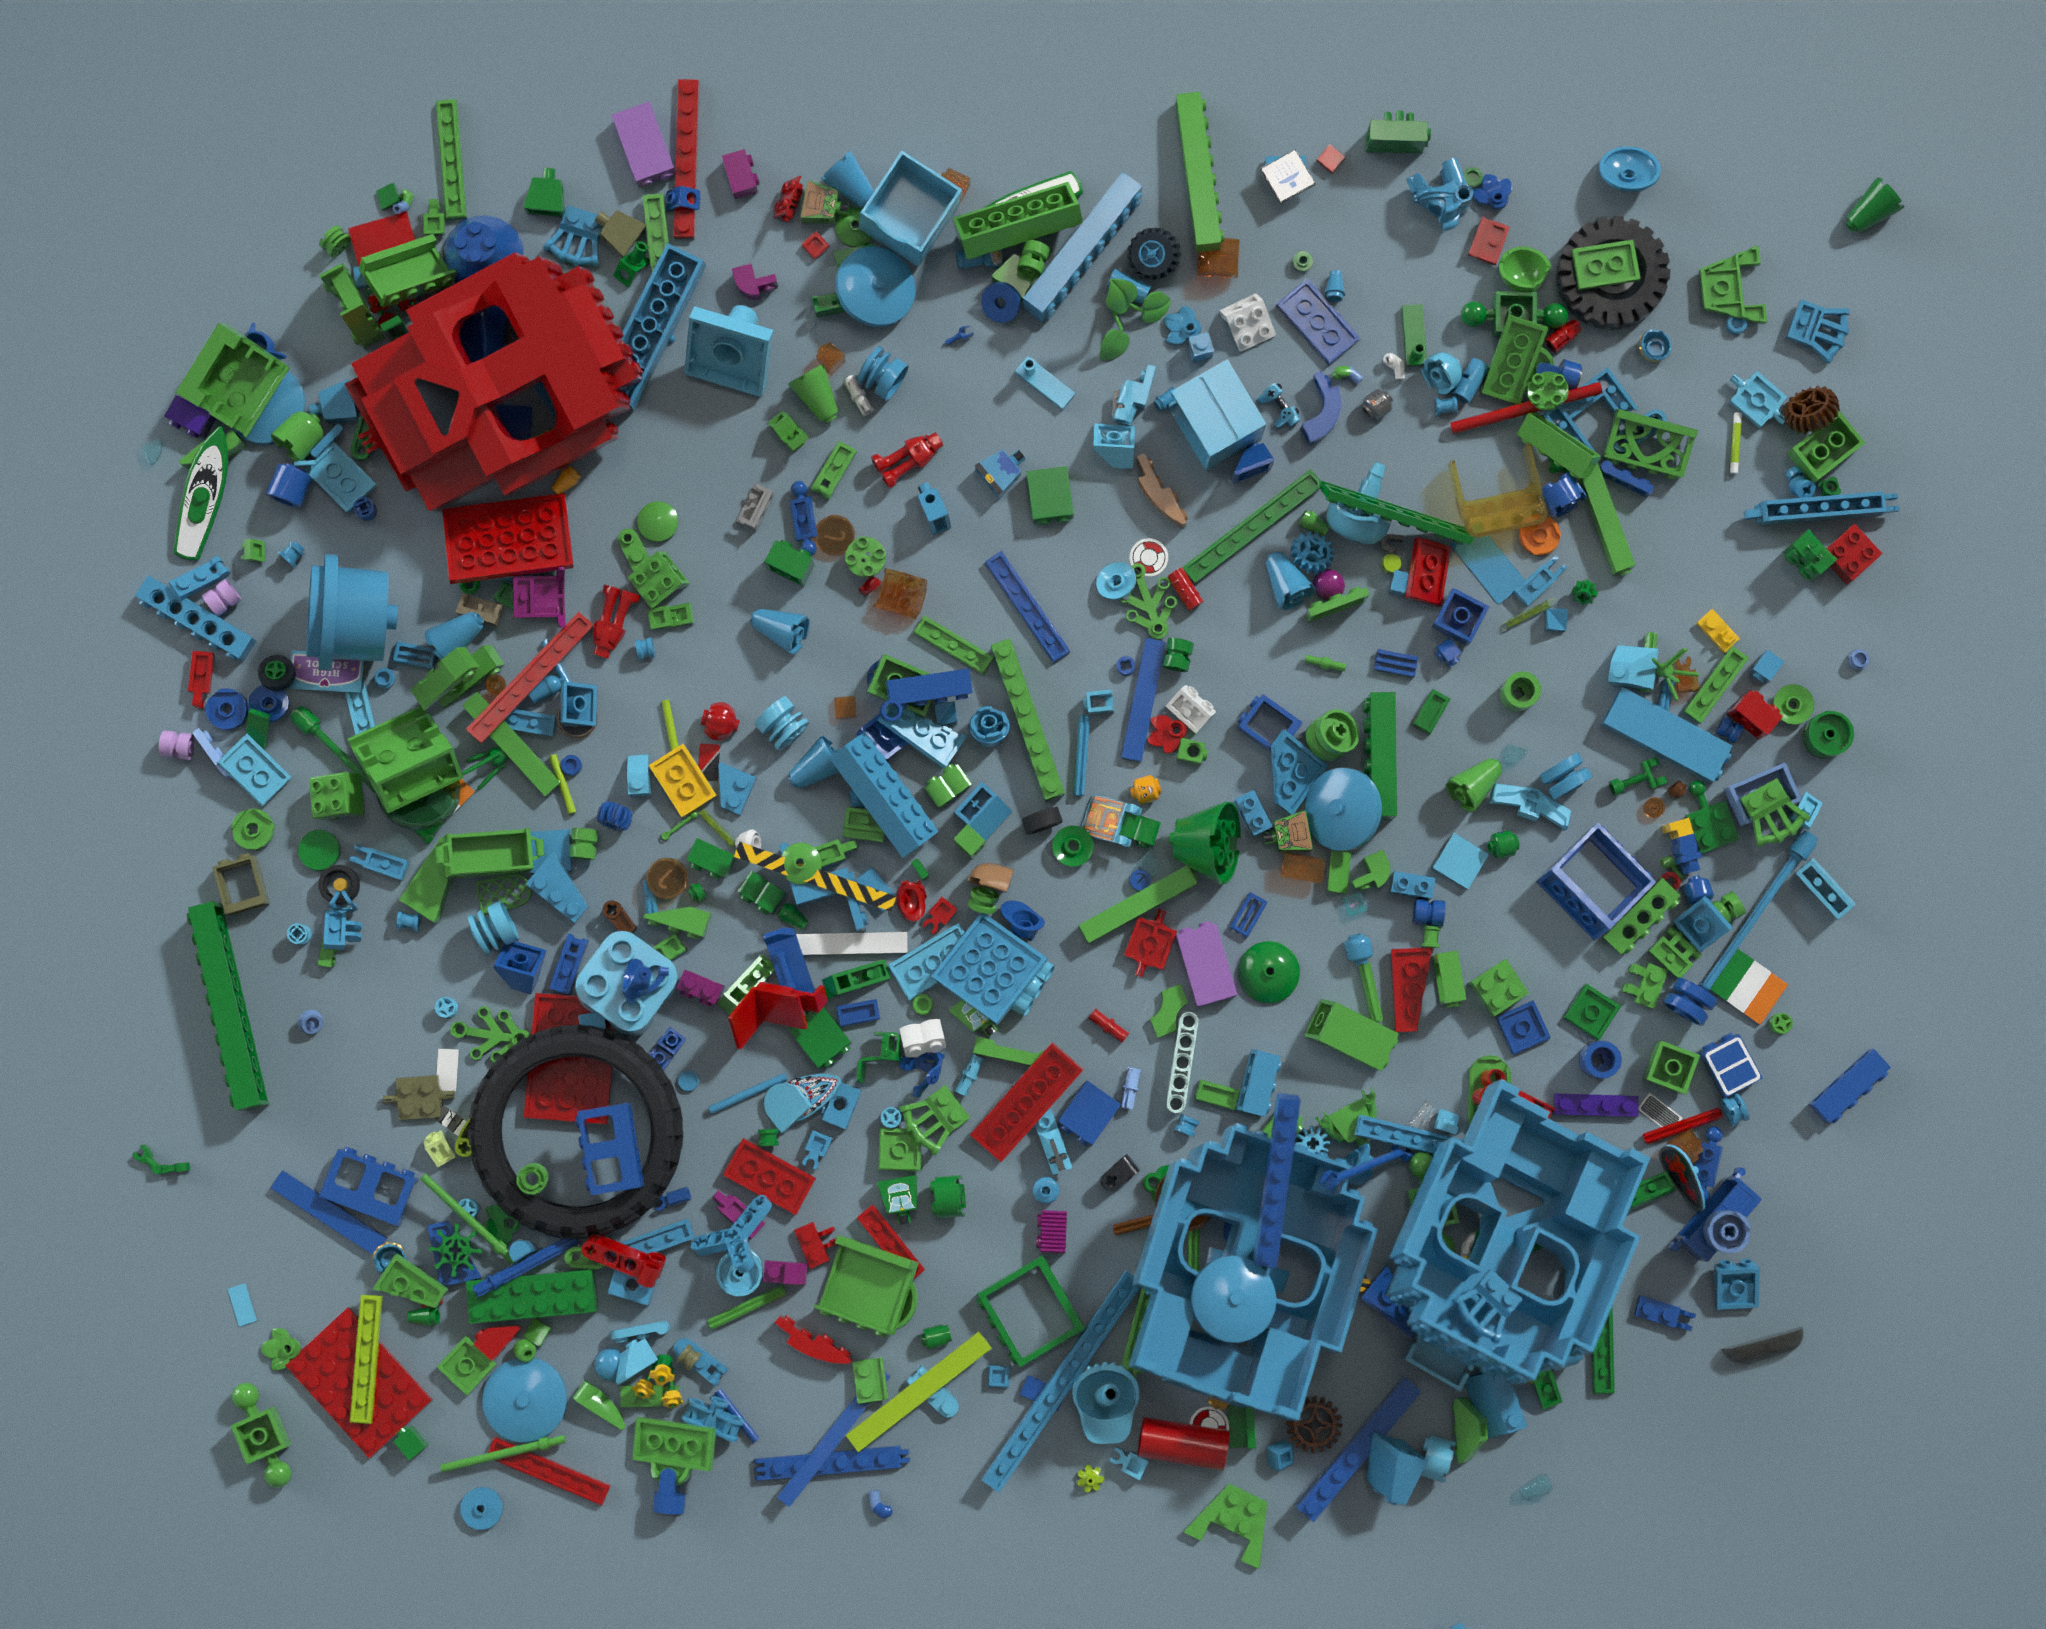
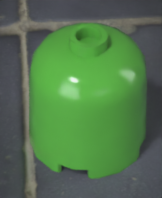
M298 411L290 415L270 436L279 448L283 446L289 452L287 456L297 462L303 461L310 454V451L323 439V429L320 425L321 420L312 413L310 415L306 412Z

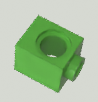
M1181 738L1176 760L1201 765L1202 761L1207 759L1208 749H1205L1206 743ZM1190 747H1195L1199 755L1197 757H1190L1187 750Z

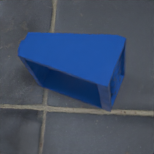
M1599 823L1592 826L1536 881L1593 940L1609 931L1656 883L1651 873L1644 870L1638 864L1637 859L1630 855L1623 848V845L1615 840L1608 830ZM1589 841L1636 887L1608 916L1561 869Z

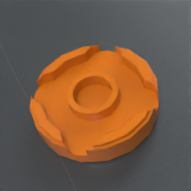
M1543 515L1530 517L1523 523L1519 533L1522 547L1528 553L1535 556L1550 554L1557 548L1561 536L1558 524L1552 518Z

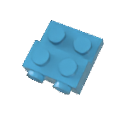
M1706 896L1692 904L1673 920L1678 930L1686 935L1691 945L1693 944L1699 952L1705 950L1733 928Z
M1742 1259L1740 1263L1721 1260L1719 1264H1714L1715 1307L1717 1310L1759 1308L1760 1269L1756 1262H1753L1751 1259Z

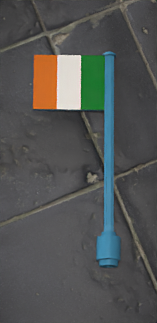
M1806 830L1803 833H1799L1788 849L1791 852L1790 858L1705 981L1700 983L1701 988L1708 992H1714L1759 1025L1762 1024L1789 984L1738 948L1797 862L1801 860L1806 861L1817 846L1818 838Z

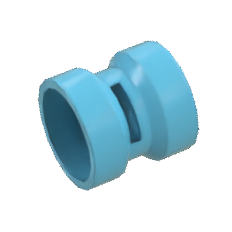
M295 923L287 930V938L294 944L305 945L311 940L312 932L306 925Z

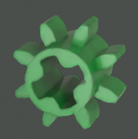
M1588 579L1581 582L1577 581L1576 587H1573L1571 594L1575 595L1574 601L1582 605L1592 604L1594 598L1598 595V590H1594L1596 583H1592Z

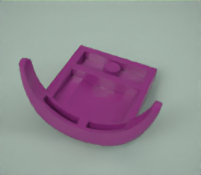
M558 567L556 575L512 576L514 618L557 617L559 628L566 627L564 567Z

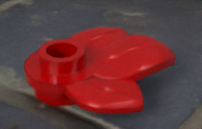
M1166 715L1151 718V724L1156 730L1151 733L1147 742L1155 747L1163 746L1166 754L1177 750L1181 738H1184L1186 735V725L1179 720L1172 721ZM1178 728L1180 729V732L1178 734L1173 733V729Z

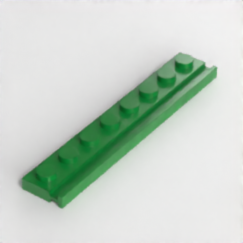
M1322 480L1318 487L1325 495L1326 500L1333 504L1340 502L1352 510L1359 508L1365 514L1371 516L1377 514L1389 522L1393 519L1404 527L1409 528L1411 525L1423 533L1430 531L1441 539L1448 537L1460 545H1463V543L1471 545L1474 540L1473 535L1468 530H1465L1466 528Z

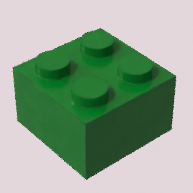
M775 540L764 561L767 569L804 587L815 566L810 556L811 554L803 549L795 550L792 548L793 545L785 540H781V542Z

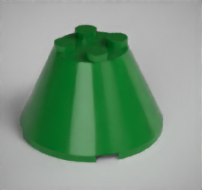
M1224 801L1182 819H1177L1174 833H1170L1169 844L1173 845V859L1179 860L1218 884H1227L1235 873L1240 850H1236L1237 838H1241V827L1235 804Z

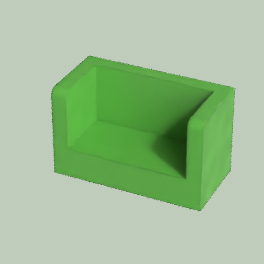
M968 824L954 838L955 844L971 859L986 846V841Z

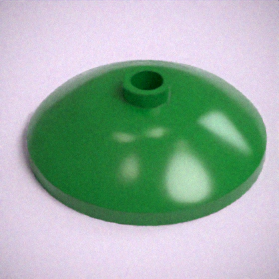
M1273 941L1260 942L1250 947L1241 957L1238 966V979L1242 989L1252 999L1262 1003H1276L1286 999L1296 989L1300 978V966L1294 953L1285 945ZM1267 968L1274 970L1273 975L1266 973Z

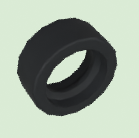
M1058 807L1047 808L1021 819L1027 835L1044 831L1063 822Z
M332 865L326 868L318 881V889L321 896L330 902L333 895L327 888V882L333 874L344 873L351 880V888L347 895L353 901L360 890V880L357 873L343 865ZM344 896L338 897L335 902L337 905L348 903Z

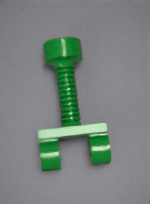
M1654 757L1641 762L1640 765L1643 770L1641 774L1619 781L1618 778L1609 781L1612 794L1614 796L1623 794L1624 788L1647 780L1650 790L1666 784L1665 776L1653 779L1649 769L1660 764L1658 758Z

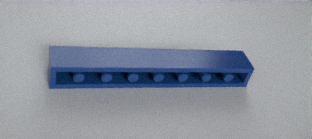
M1277 1093L1254 1252L1255 1265L1277 1268L1301 1103L1298 1095Z
M1402 1376L1295 1506L1314 1522L1370 1455L1373 1434L1386 1435L1422 1391Z

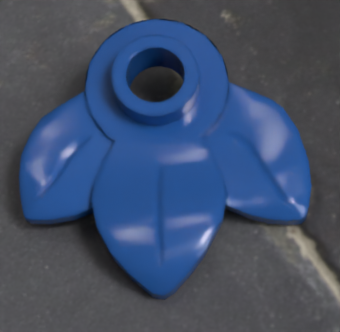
M1485 174L1482 180V188L1473 190V197L1480 204H1489L1493 209L1501 210L1508 203V195L1512 192V183L1509 178L1499 181L1495 175Z

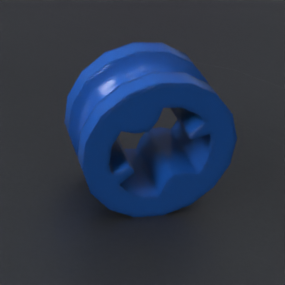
M1128 656L1121 657L1117 662L1118 672L1123 676L1131 675L1135 670L1134 660ZM1122 662H1130L1129 666L1131 669L1122 670V665L1120 664Z

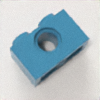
M1254 790L1234 800L1252 838L1272 828Z
M1394 871L1391 875L1389 893L1431 900L1433 898L1436 878Z
M841 1082L838 1091L829 1101V1104L823 1106L820 1114L823 1115L822 1120L847 1129L862 1090ZM839 1098L844 1099L846 1102V1107L841 1111L837 1110L834 1106L835 1101Z
M618 1270L614 1271L608 1290L609 1294L644 1305H650L655 1286L647 1288L638 1283V1288L633 1291L629 1289L628 1282L630 1279L637 1280V1278Z

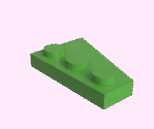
M395 1254L373 1290L390 1293V1295L401 1296L436 1308L445 1296L448 1288L399 1254Z

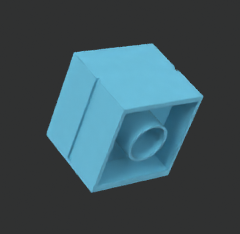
M901 150L860 212L859 229L919 268L958 209L962 189Z
M1228 359L1171 391V396L1175 400L1169 403L1168 409L1205 471L1245 450L1248 445L1262 439L1266 422Z

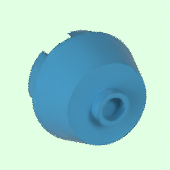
M984 706L977 709L969 721L970 734L984 747L999 745L1008 734L1010 728L1006 714L1003 711L993 709V706Z

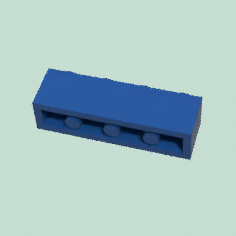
M1868 1049L1808 1105L1824 1123H1835L1843 1116L1841 1113L1846 1108L1849 1110L1857 1104L1858 1101L1856 1099L1861 1094L1865 1096L1873 1089L1872 1084L1877 1080L1878 1082L1882 1081L1888 1075L1887 1071L1891 1067L1875 1049Z

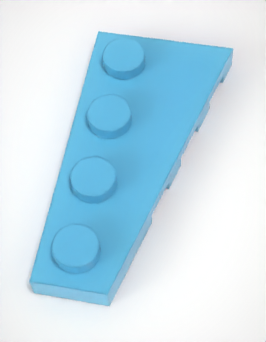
M889 704L885 709V713L888 717L894 718L897 714V709L894 705ZM902 708L901 717L895 721H885L881 716L877 720L942 768L947 766L967 738L965 734L953 732L951 728L939 726L932 723V720L918 717L915 713Z

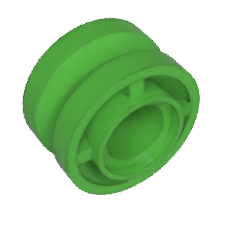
M973 887L970 893L972 897L968 900V907L979 913H995L997 908L995 903L999 901L1000 895L986 887Z
M538 1163L527 1164L517 1175V1185L526 1194L539 1193L546 1187L549 1180L546 1168ZM528 1174H535L538 1182L536 1184L530 1183L528 1181Z

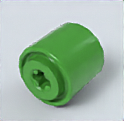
M1526 671L1512 674L1500 688L1502 704L1513 712L1528 710L1539 700L1541 695L1539 680L1533 674ZM1519 688L1523 696L1516 699V695L1513 692Z

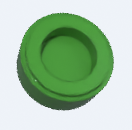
M918 995L913 1000V1009L919 1015H927L933 1009V1001L928 995Z

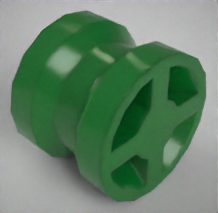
M758 1129V1134L760 1135L758 1146H778L777 1134L779 1129Z

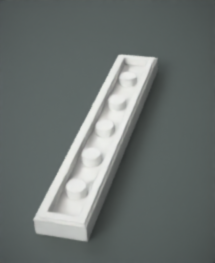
M907 932L796 934L803 955L908 953Z

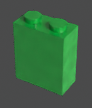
M1067 466L1027 471L1033 523L1047 525L1050 524V521L1058 520V523L1069 522L1070 518L1074 517Z
M824 1007L819 1013L810 1011L805 1015L808 1026L806 1030L794 1027L788 1028L819 1069L821 1067L826 1069L834 1062L832 1058L838 1054L842 1056L851 1049L849 1045L852 1042Z

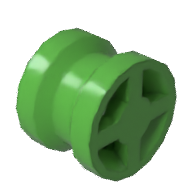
M1779 1013L1771 1016L1768 1024L1773 1033L1784 1034L1792 1029L1793 1021L1788 1014Z

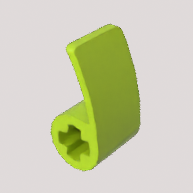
M470 1118L462 1127L455 1144V1151L461 1157L472 1156L471 1147L468 1151L462 1148L463 1144L469 1146V1137H465L470 1127Z

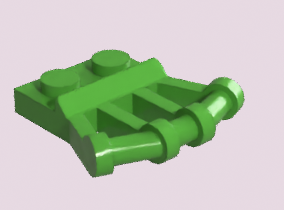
M1778 778L1740 798L1741 803L1753 821L1757 847H1763L1764 844L1782 843L1786 837L1796 835L1805 821L1808 822L1811 818L1806 812L1790 801ZM1784 805L1798 815L1792 824L1782 809ZM1775 810L1785 826V829L1780 832L1769 813ZM1763 817L1773 835L1762 836L1760 818Z
M946 1085L924 1101L899 1107L900 1112H903L907 1126L906 1130L908 1132L911 1131L916 1138L915 1142L917 1144L919 1143L931 1150V1153L935 1156L947 1136L970 1119ZM927 1106L929 1111L914 1121L911 1110ZM933 1115L938 1122L922 1134L917 1126ZM941 1126L945 1130L937 1144L926 1138Z

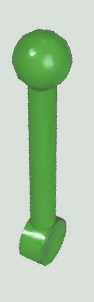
M692 811L690 816L670 831L663 832L661 835L662 839L668 840L672 833L691 819H696L698 813Z

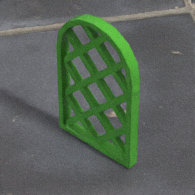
M508 874L475 882L481 911L487 914L488 911L486 910L492 904L491 902L495 897L500 899L502 903L509 905L506 909L524 905L530 899L532 889L529 887L528 891L525 889L527 887L526 883L522 887L517 882L520 877L526 883L528 880L519 874ZM509 877H517V878H516L515 881H513V880H511ZM504 879L501 884L494 880ZM506 880L513 883L509 890L503 887ZM489 882L487 887L483 886L480 883ZM492 883L499 886L495 893L489 890ZM515 885L521 888L518 895L511 892ZM479 886L485 889L481 895ZM501 888L507 892L504 898L497 895ZM487 891L493 895L489 901L483 898ZM523 891L528 893L526 900L520 898ZM509 894L516 897L512 904L506 901ZM518 899L522 901V903L515 905ZM482 900L487 903L484 909L482 905Z

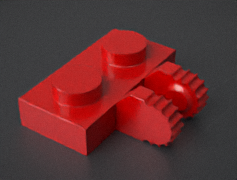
M811 1222L794 1230L810 1269L830 1260L826 1248L836 1245V1239L830 1240L823 1245L820 1237L833 1233L835 1231L834 1226L818 1232L815 1223Z

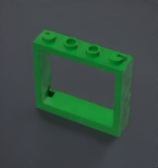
M1043 1255L977 1293L979 1298L976 1300L982 1310L986 1308L990 1315L987 1317V1320L992 1328L997 1327L1000 1332L997 1336L1003 1347L1008 1346L1011 1351L1008 1354L1014 1365L1018 1363L1019 1367L1085 1329ZM1039 1265L1074 1327L1022 1358L986 1296Z

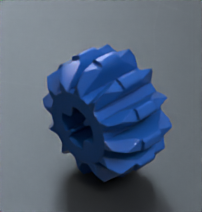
M607 801L603 802L598 809L597 821L602 826L608 827V829L620 832L625 831L632 822L633 815L631 810L621 804Z

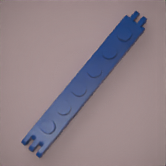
M900 1446L865 1448L859 1452L856 1449L833 1451L815 1475L900 1468L902 1463L910 1462L909 1457L901 1458V1454H909V1449L900 1450ZM810 1454L754 1459V1464L762 1463L763 1465L762 1467H754L755 1472H763V1475L755 1476V1481L791 1478Z

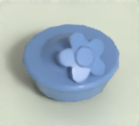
M307 1010L298 1018V1027L305 1034L317 1033L323 1025V1017L316 1010Z

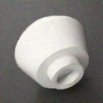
M753 829L741 833L736 838V848L740 841L761 849V837Z

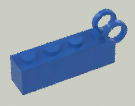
M969 668L886 681L888 701L881 705L880 716L883 720L892 722L901 717L902 708H907V703L915 702V706L927 705V700L935 699V703L947 702V697L955 696L956 700L967 699L968 694L973 693ZM888 704L894 705L897 709V714L894 718L888 717L885 713V707Z

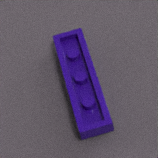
M1554 1093V1108L1556 1109L1554 1114L1638 1117L1639 1096Z

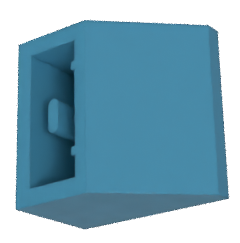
M981 782L954 811V815L965 825H970L986 841L1013 811L989 787Z

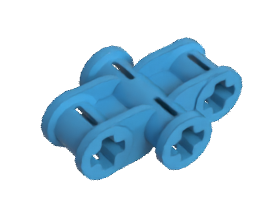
M713 1396L710 1399L711 1405L696 1398L688 1399L687 1403L689 1405L686 1413L681 1417L684 1422L716 1428L717 1436L727 1441H737V1434L740 1426L744 1424V1420L724 1411L729 1404L726 1400Z

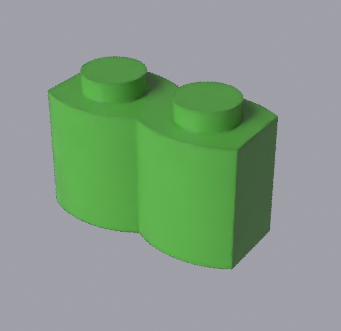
M950 764L942 770L944 772L939 778L934 776L926 782L928 786L925 787V790L939 809L973 785L958 764L955 766Z

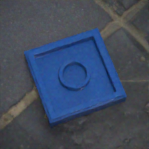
M1534 1000L1495 1017L1512 1055L1551 1038Z

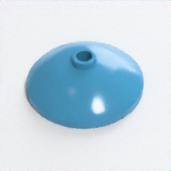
M1626 146L1608 151L1600 161L1599 172L1602 179L1611 187L1625 192H1638L1652 187L1658 181L1661 166L1657 158L1650 152L1641 148Z

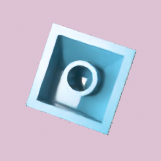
M1094 423L1093 449L1111 467L1133 469L1135 426Z
M1617 645L1610 664L1608 682L1612 686L1654 690L1657 666L1653 663L1652 658L1658 660L1659 649Z

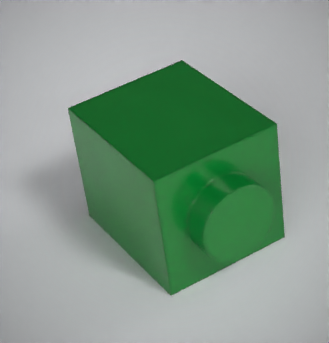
M414 1426L409 1428L403 1427L396 1433L397 1438L393 1441L409 1461L429 1446Z

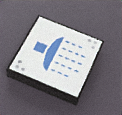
M1296 149L1260 168L1261 174L1280 205L1314 187L1316 184Z

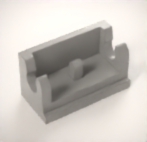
M754 484L736 522L757 531L774 497L773 491Z

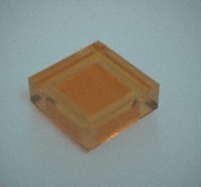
M855 696L834 698L836 719L857 717Z

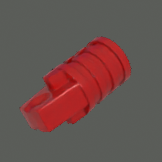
M1572 319L1545 339L1548 348L1556 354L1570 343L1582 330L1579 322Z

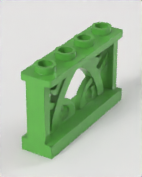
M1616 408L1603 456L1607 457V460L1614 464H1619V461L1627 463L1626 467L1638 470L1639 466L1647 468L1646 472L1658 475L1660 471L1666 473L1667 478L1678 480V476L1684 478L1698 430ZM1621 418L1625 419V435L1616 436ZM1641 425L1644 428L1643 433L1633 435V432H1638L1636 430L1637 426ZM1652 427H1656L1657 439L1665 448L1651 456L1645 457L1638 448L1635 439L1647 436ZM1666 432L1670 434V438L1666 439L1671 441L1669 444L1662 439V435ZM1686 435L1688 438L1682 453L1676 447ZM1620 439H1627L1628 442L1622 443L1619 448L1625 447L1626 452L1624 454H1617L1614 450L1615 442ZM1672 451L1678 454L1680 458V463L1675 468H1670L1666 465L1669 459L1674 462V457L1670 454ZM1633 452L1639 461L1629 459L1628 457ZM1660 460L1661 467L1651 465L1650 463Z

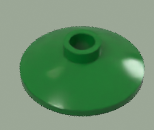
M1074 825L1066 826L1059 830L1052 843L1056 859L1070 867L1086 863L1091 857L1094 848L1093 839L1088 831ZM1075 843L1077 845L1076 850H1070L1069 845Z

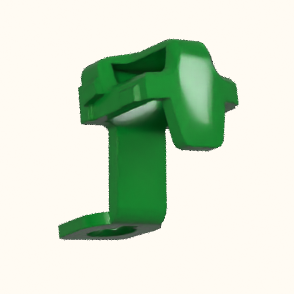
M874 1032L875 1036H882L881 1055L863 1057L859 1060L857 1082H865L866 1062H900V1034L894 1032ZM895 1037H897L896 1051H894Z

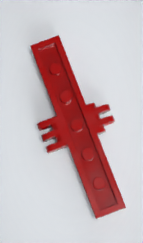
M356 377L345 383L347 391L369 427V430L358 435L359 440L368 437V440L362 442L363 447L372 444V447L366 450L367 454L381 448L405 492L407 493L416 488L409 474H400L361 401L362 398L368 395L359 378Z

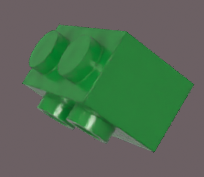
M696 838L686 860L691 863L689 867L700 872L703 868L709 871V876L720 880V877L726 879L736 857L730 852Z

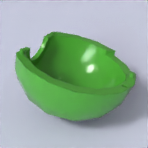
M1519 246L1509 249L1502 255L1499 261V274L1504 284L1515 292L1536 291L1546 279L1551 268L1547 257L1540 251L1530 247Z

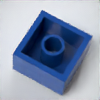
M1452 588L1431 628L1468 646L1472 642L1490 606Z

